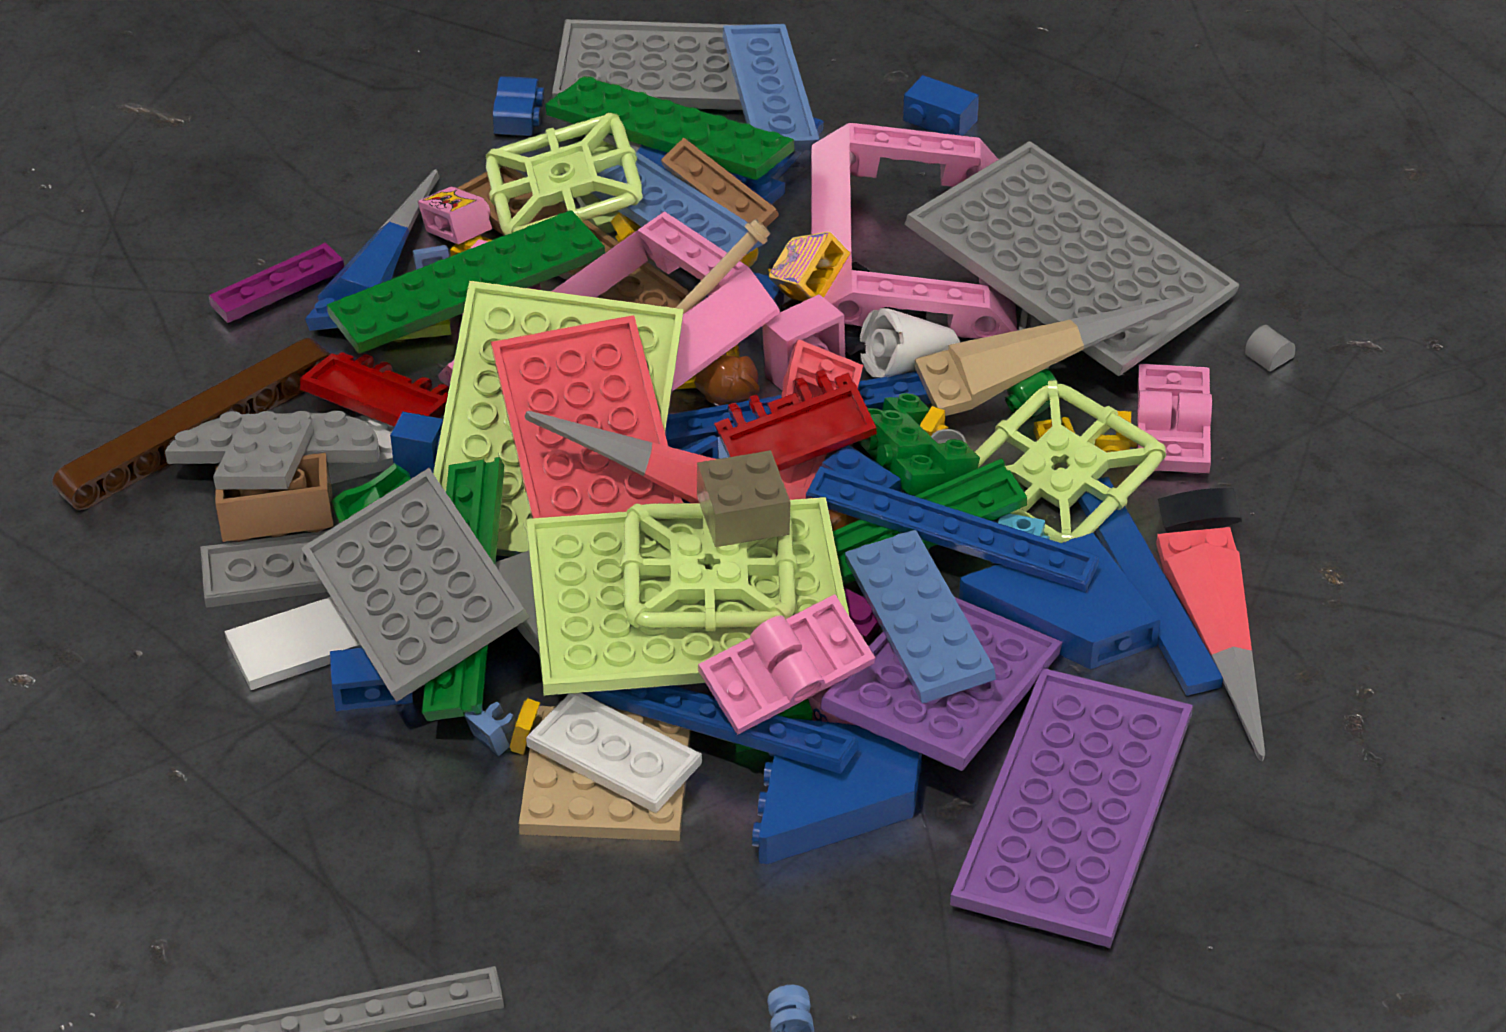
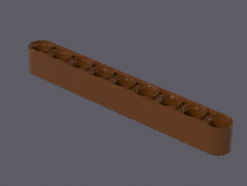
M304 338L64 465L54 474L52 486L75 509L85 510L169 465L167 464L165 450L175 440L177 433L218 419L226 412L235 411L240 414H258L269 411L303 393L304 391L300 390V377L328 357L330 353L312 338Z

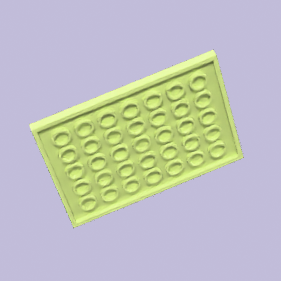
M469 281L433 474L446 492L449 465L483 459L487 463L493 462L495 457L501 458L505 468L496 555L511 557L529 551L526 519H532L493 358L491 342L634 315L664 432H666L684 309Z
M826 497L790 500L793 554L797 557L798 566L794 572L796 605L793 615L834 594L849 615ZM627 512L526 519L544 695L705 683L698 671V664L750 638L751 633L757 627H715V631H705V627L649 628L641 626L635 628L627 622L624 608V574L620 569V561L624 556V524ZM703 518L655 519L677 535H703ZM640 530V556L643 559L670 558L669 549ZM777 537L759 540L747 549V558H775L778 555ZM706 564L704 566L705 569L711 570L714 565ZM779 575L748 576L749 585L775 603L780 602ZM640 576V603H646L671 584L670 576ZM677 600L662 612H705V600ZM715 600V612L757 611L743 600Z

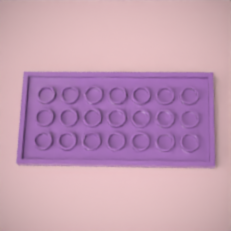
M1043 668L1037 678L951 893L950 905L1110 948L1192 716L1193 705Z

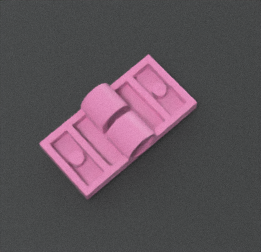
M1139 364L1137 426L1164 444L1166 448V457L1155 471L1210 473V425L1212 414L1210 368Z
M834 594L787 619L782 615L768 619L754 629L750 638L699 663L698 671L738 735L873 665L875 656Z

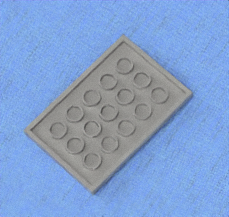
M566 19L552 98L573 85L578 79L589 76L602 82L620 85L622 88L632 91L644 92L649 96L662 100H671L673 103L689 108L722 109L726 111L743 110L722 36L723 26L731 24Z
M430 468L301 547L396 702L530 618Z

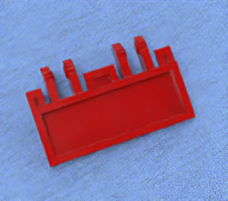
M340 352L338 355L332 353L300 377V390L395 427L402 412L435 418L442 417L445 413L449 386L440 384L431 390V379L423 376L412 384V379L392 372V365L388 362L382 361L374 366V358L367 354L354 361V356L344 352Z
M824 369L815 373L816 382L823 393L813 398L807 382L801 377L795 379V385L802 402H800L795 392L767 403L771 413L767 415L759 397L753 395L749 397V406L755 415V420L746 423L740 407L734 402L728 405V410L735 427L733 428L729 418L714 423L728 457L771 451L779 471L877 434V430L863 398L849 373L834 378L837 389L834 390Z

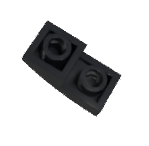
M1234 488L1193 490L1158 499L1164 529L1167 533L1182 532L1204 525L1205 529L1223 528L1242 522Z

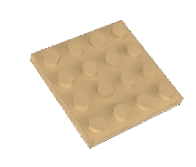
M539 706L533 730L556 706ZM614 709L687 747L690 746L691 730L621 709ZM530 748L519 818V834L680 841L686 781L654 813Z

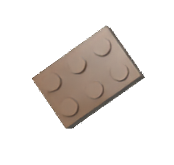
M326 453L303 455L288 489H216L215 504L222 541L240 542L255 537H280L293 532H319L325 528L334 527L333 505L331 503V500H333L332 486Z

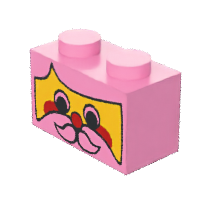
M451 186L418 201L426 231L456 244L465 242L492 229L489 220L491 216L490 208L484 198Z

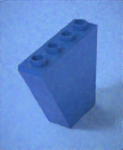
M1094 533L1062 543L1099 555V564L1086 592L1000 564L960 577L959 599L1061 641L1062 646L1059 655L1090 670L1156 647L1158 644L1160 618Z
M793 719L858 738V750L841 774L769 753V756L774 757L773 763L766 762L763 783L764 786H768L767 792H760L758 816L763 817L762 822L754 823L752 846L759 847V863L770 864L913 818L922 753L910 750L904 745L876 735L858 725Z

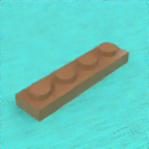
M685 138L661 159L663 167L677 178L749 223L757 219L767 228L779 216L775 207Z

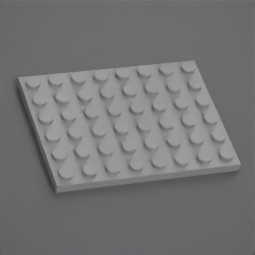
M1030 141L907 215L905 225L920 237L940 249L945 255L954 259L972 274L981 278L1045 325L1175 297L1193 295V302L1190 305L1132 327L1081 350L1118 376L1236 295L1240 285Z

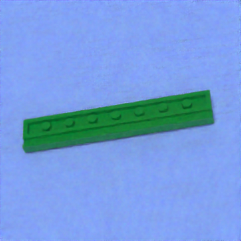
M495 457L493 462L487 463L483 459L451 464L448 468L446 493L495 564L505 465L500 457ZM488 644L425 684L422 713L427 721L465 716V712L472 711L475 714H481Z
M1002 458L915 496L990 521L1027 506L1026 494L1011 471L1007 470ZM861 519L833 531L843 586L855 581L847 565L845 552L901 534V532ZM921 539L926 549L938 545Z

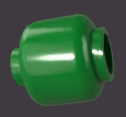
M1045 368L1007 389L1006 404L1015 413L1036 391L1048 385V381L1056 380L1055 377ZM1050 399L1030 418H1035L1050 407Z

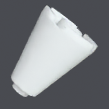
M880 308V310L871 311L863 323L860 342H865L866 354L860 353L861 360L866 371L872 377H891L916 371V358L948 350V345L960 343V340L951 328L889 308Z

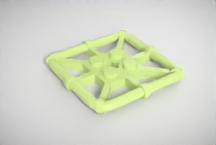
M607 113L604 116L592 118L554 130V127L546 129L544 134L508 144L498 149L493 148L486 154V170L491 187L489 197L491 203L496 207L500 228L504 235L549 219L545 218L529 223L543 207L552 206L561 201H565L567 211L572 210L581 221H585L630 205L635 206L643 198L642 184L635 164L637 155L635 150L630 147L625 127L617 114ZM609 133H612L617 149L592 157L591 153ZM587 134L581 142L562 148L559 147V142ZM549 145L551 151L533 157L520 155ZM620 165L623 167L627 183L597 176V171ZM505 166L527 172L528 177L503 184L500 168ZM594 191L616 196L576 209L574 197L588 195ZM532 192L533 196L512 218L508 205L510 198Z
M1057 380L1048 381V385L1036 391L1007 421L1002 420L995 426L996 431L975 451L980 457L978 468L1004 442L1010 443L1025 453L1013 465L1005 466L1008 471H1011L1017 482L1028 488L1024 492L1027 496V506L1010 514L1035 518L1027 513V511L1043 497L1060 508L1062 533L1046 524L1044 530L1045 536H1050V540L1059 543L1093 533L1116 509L1121 510L1127 504V498L1155 471L1166 457L1164 444L1118 416L1117 410L1110 406L1103 407L1075 389L1064 384H1058ZM1059 398L1064 399L1094 417L1097 421L1081 436L1062 426ZM1050 399L1052 427L1037 442L1018 432L1017 430ZM1112 428L1143 448L1106 453L1094 444L1100 435H1104ZM1060 462L1067 463L1068 468L1064 469L1060 467L1057 470H1054V465ZM1139 465L1117 488H1109L1098 481L1109 468ZM1086 491L1102 500L1103 502L1072 532L1070 507Z
M700 503L634 504L627 510L624 524V556L620 561V569L624 574V608L627 622L635 628L641 626L649 628L705 627V631H715V627H758L775 616L782 615L785 619L793 616L796 605L794 572L798 566L797 557L793 554L791 520L789 535L777 537L778 555L775 558H747V549L759 540L715 547ZM703 518V535H677L655 519ZM640 530L669 549L670 558L643 559L640 556ZM711 564L714 566L713 569L707 570L704 565ZM779 575L780 602L775 603L749 585L748 576ZM640 576H670L671 584L646 603H640ZM677 600H705V612L662 611ZM715 600H743L757 611L715 612Z

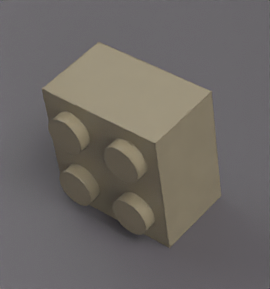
M771 451L697 462V498L715 547L789 535L791 502Z

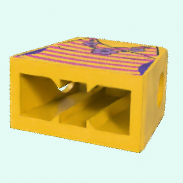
M831 232L795 237L788 241L779 257L773 258L769 262V279L789 298L803 302L816 295H821L824 298L849 257L850 252Z

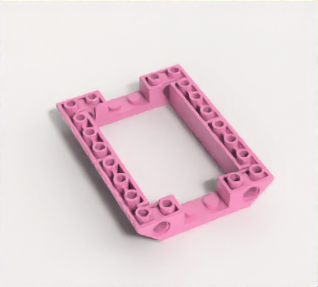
M848 123L812 145L811 234L831 232L850 252L849 257L824 299L844 314V324L863 327V323L871 311L890 307L900 310L908 309L947 314L948 328L953 329L957 337L979 339L1017 331L1016 304L981 278H979V284L852 270L850 173L856 177L876 178L880 157L893 160L919 161L926 164L936 163L940 164L941 185L954 187L999 160L980 138Z
M664 211L551 292L597 298L648 261L647 257L655 261L656 266L667 274L682 267L699 280H702L727 252ZM741 261L713 288L707 298L683 314L672 391L780 313L779 307L751 269ZM454 360L438 375L440 381L449 387Z

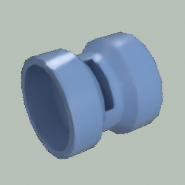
M785 985L774 989L768 995V1010L773 1017L770 1023L771 1032H814L813 1019L811 1014L808 1013L811 1007L810 997L805 988L798 985Z

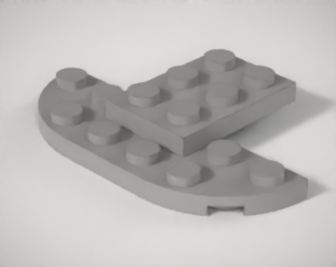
M235 411L226 412L218 419L177 433L175 440L165 450L167 464L220 463L213 476L216 489H288L303 455L326 453L328 463H378L380 459L378 438L372 427L359 419L346 416L342 411H331L329 413L297 411L291 414H275L271 411H264L258 414H240Z

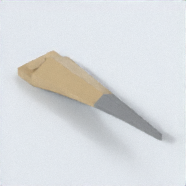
M1193 295L1175 297L948 345V350L916 358L915 369L933 407L945 410V416L971 410L1024 379L1096 343L1190 305L1193 302Z

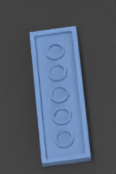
M785 24L723 26L722 36L746 123L751 124L753 127L769 132H777L782 136L794 139V147L797 152L811 150L812 145L820 139Z
M636 153L637 161L635 164L642 184L643 198L637 205H630L617 211L641 227L665 211L727 253L748 232L745 228V225L748 223L747 221L640 153ZM620 165L607 168L597 174V176L627 183L623 167ZM598 191L591 192V194L602 201L616 197ZM758 241V242L750 249V251H749L748 253H750L752 250H754V249L760 247V246L763 245V244Z
M916 530L901 533L894 537L845 552L849 569L922 704L996 680L993 664Z

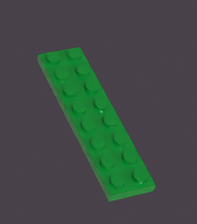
M589 76L578 79L577 82L545 104L547 116L573 124L604 116L607 113L617 114L625 127L629 141L667 153L685 138L728 172L754 180L761 178L795 151L794 139L782 136L777 132L762 130L753 127L751 124H742L726 119L724 116L712 115L702 112L697 108L682 106L673 103L671 100H662L649 96L644 92L632 91L622 88L620 85L602 82Z
M570 210L327 304L328 315L360 354L462 314L464 312L469 281L528 288L595 261L605 254V246L581 219Z

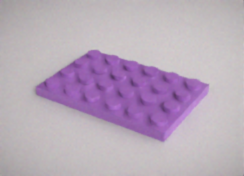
M954 597L993 664L996 680L922 704L884 632H882L869 646L875 656L874 664L834 684L822 696L820 709L835 715L841 720L851 722L876 735L883 736L906 746L910 750L920 752L947 766L962 771L1036 683L1042 669H1048L1058 657L1062 642Z

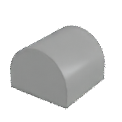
M1263 325L1257 328L1249 337L1245 354L1268 371H1272L1295 356V345L1269 326Z

